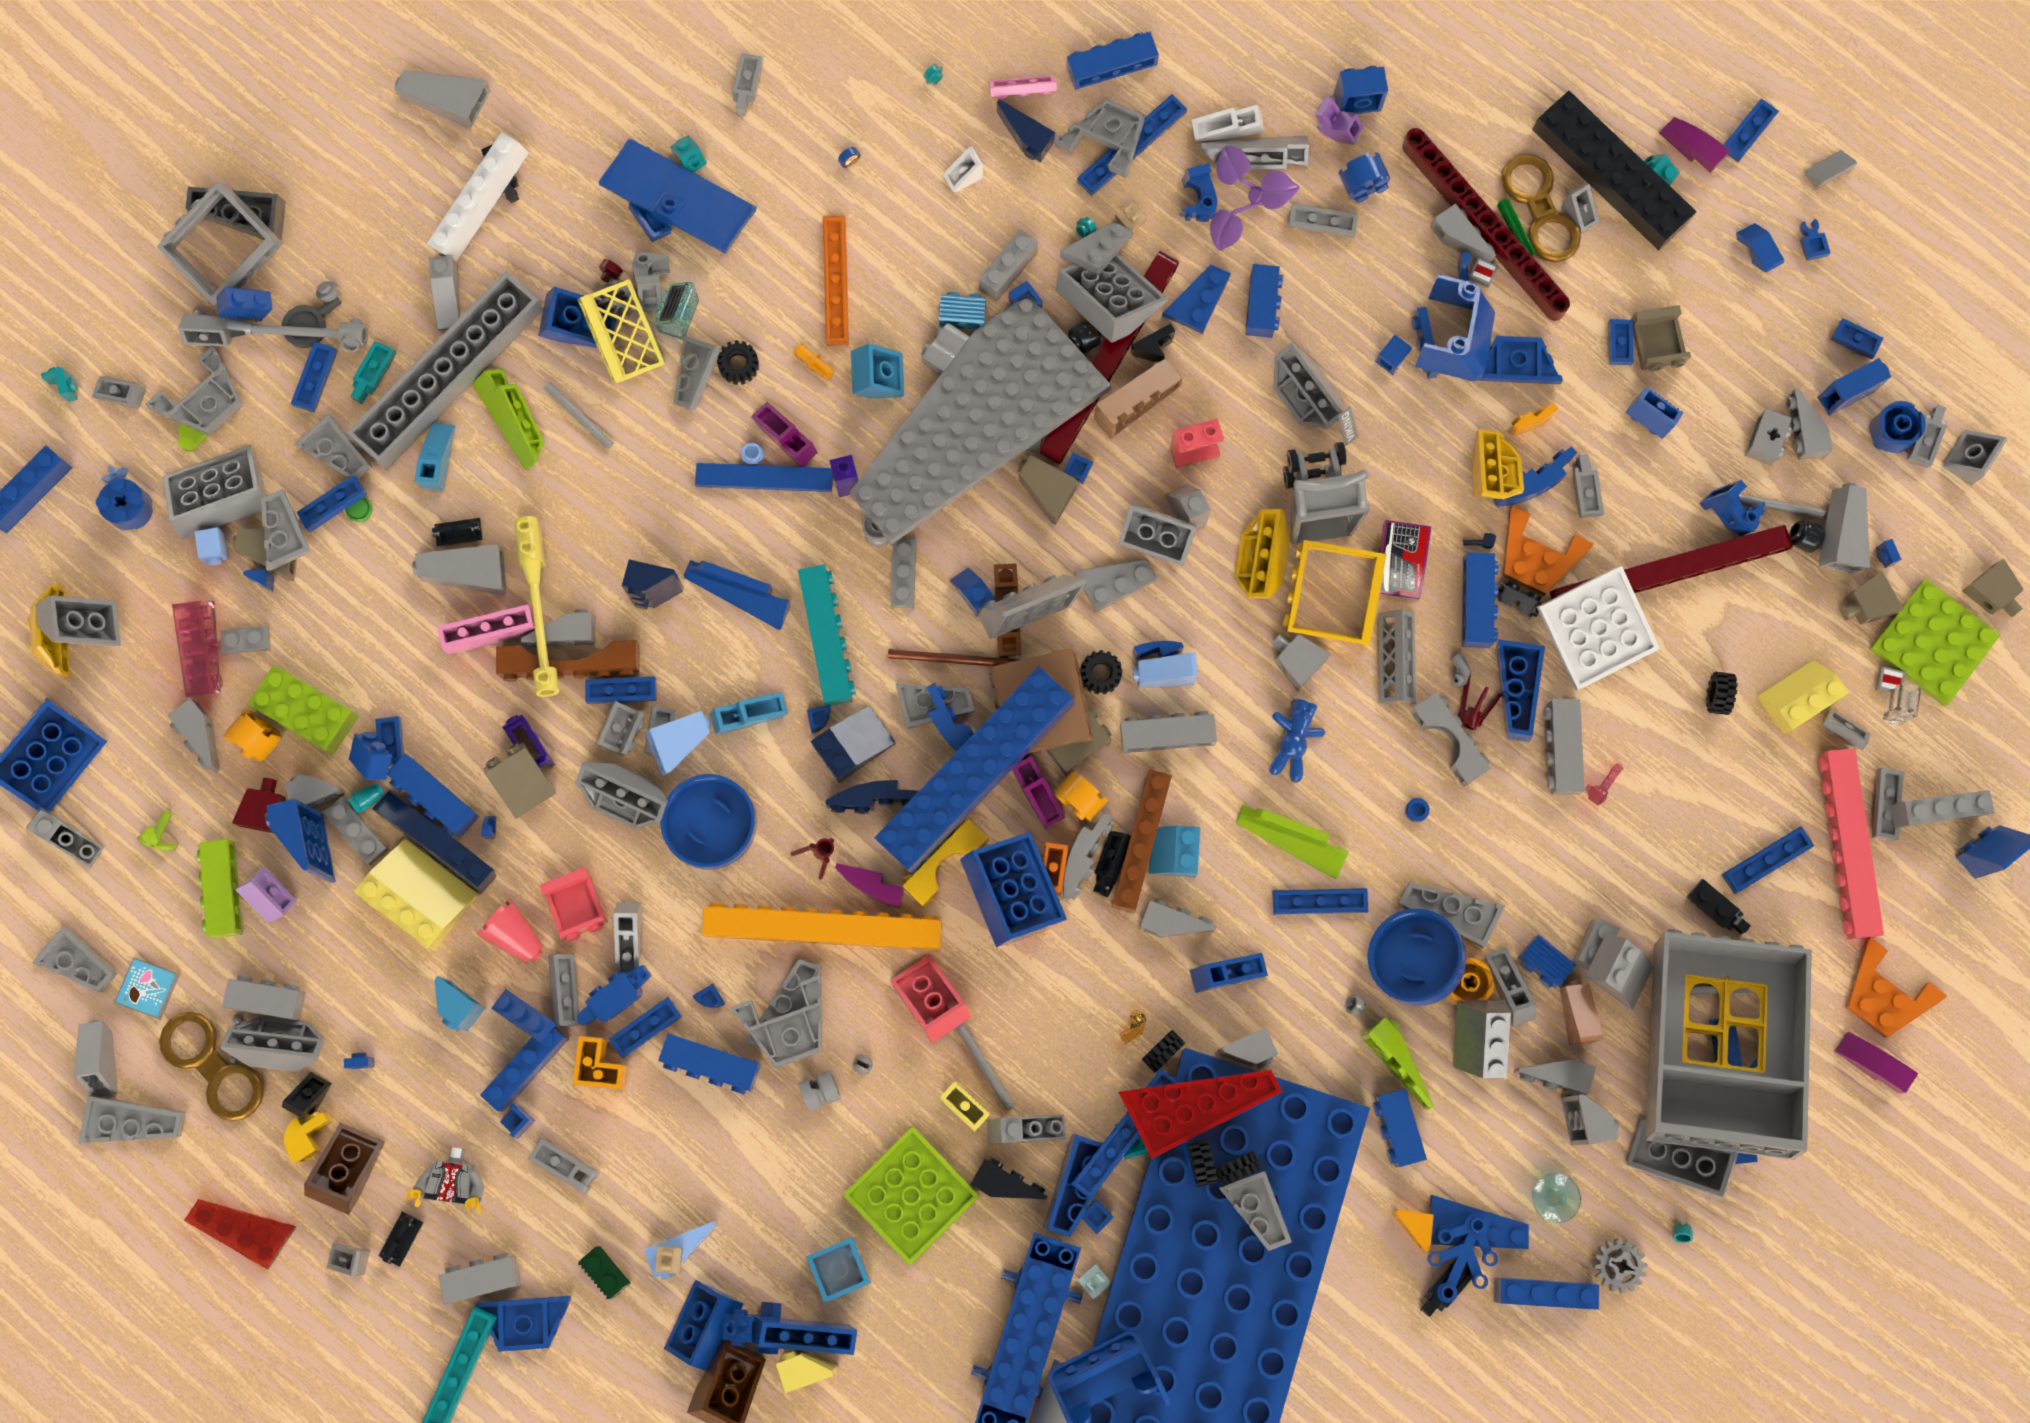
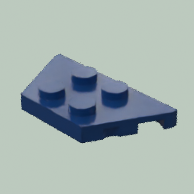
M1496 336L1488 351L1484 374L1477 381L1561 384L1563 378L1561 375H1558L1553 365L1554 361L1546 351V345L1542 338Z
M571 1296L476 1302L475 1307L497 1316L491 1330V1335L499 1352L544 1349L551 1347L570 1304Z

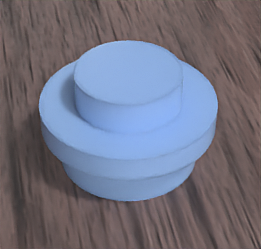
M748 443L742 448L741 457L746 464L757 465L763 460L764 451L759 444Z

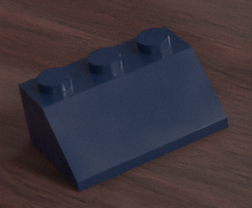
M631 559L628 560L621 585L631 602L634 603V606L640 609L656 608L682 593L684 589L674 569Z

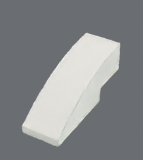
M1258 105L1237 111L1233 107L1192 119L1196 142L1233 139L1265 132L1261 110Z

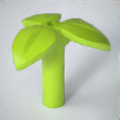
M162 811L155 828L153 829L152 826L147 827L142 836L139 835L137 839L143 845L149 848L154 846L160 851L178 848V845L164 844L161 841V836L172 814Z

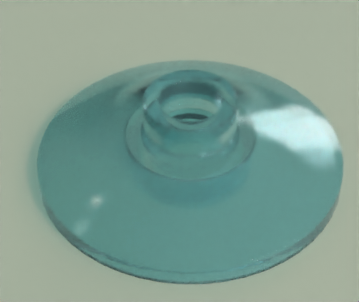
M1549 1174L1542 1177L1535 1184L1532 1192V1202L1536 1212L1543 1219L1552 1223H1563L1569 1221L1577 1214L1581 1204V1194L1578 1186L1569 1177L1562 1174ZM1554 1193L1558 1196L1556 1203H1553L1550 1199Z

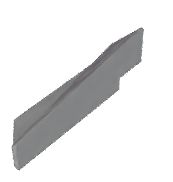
M1307 136L1201 143L1202 152L1206 153L1216 166L1221 151L1225 146H1235L1242 150L1249 159L1250 169H1287V163L1308 166L1309 141Z

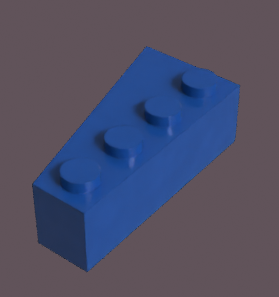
M1072 1134L1043 1226L1044 1229L1071 1237L1091 1202L1089 1198L1071 1184L1103 1143Z

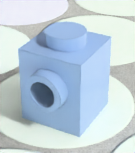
M216 527L194 532L198 558L208 565H218L224 560H229L226 537L223 531Z

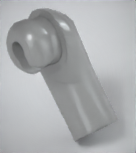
M1460 653L1451 658L1456 667L1451 683L1457 688L1466 685L1471 674L1469 666Z

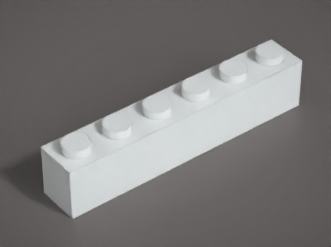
M502 132L500 133L427 244L442 256L452 255L455 262H457L529 154L519 142Z

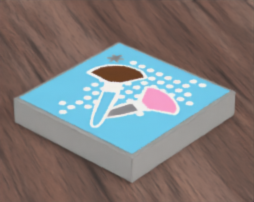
M133 958L114 1003L161 1019L180 974Z

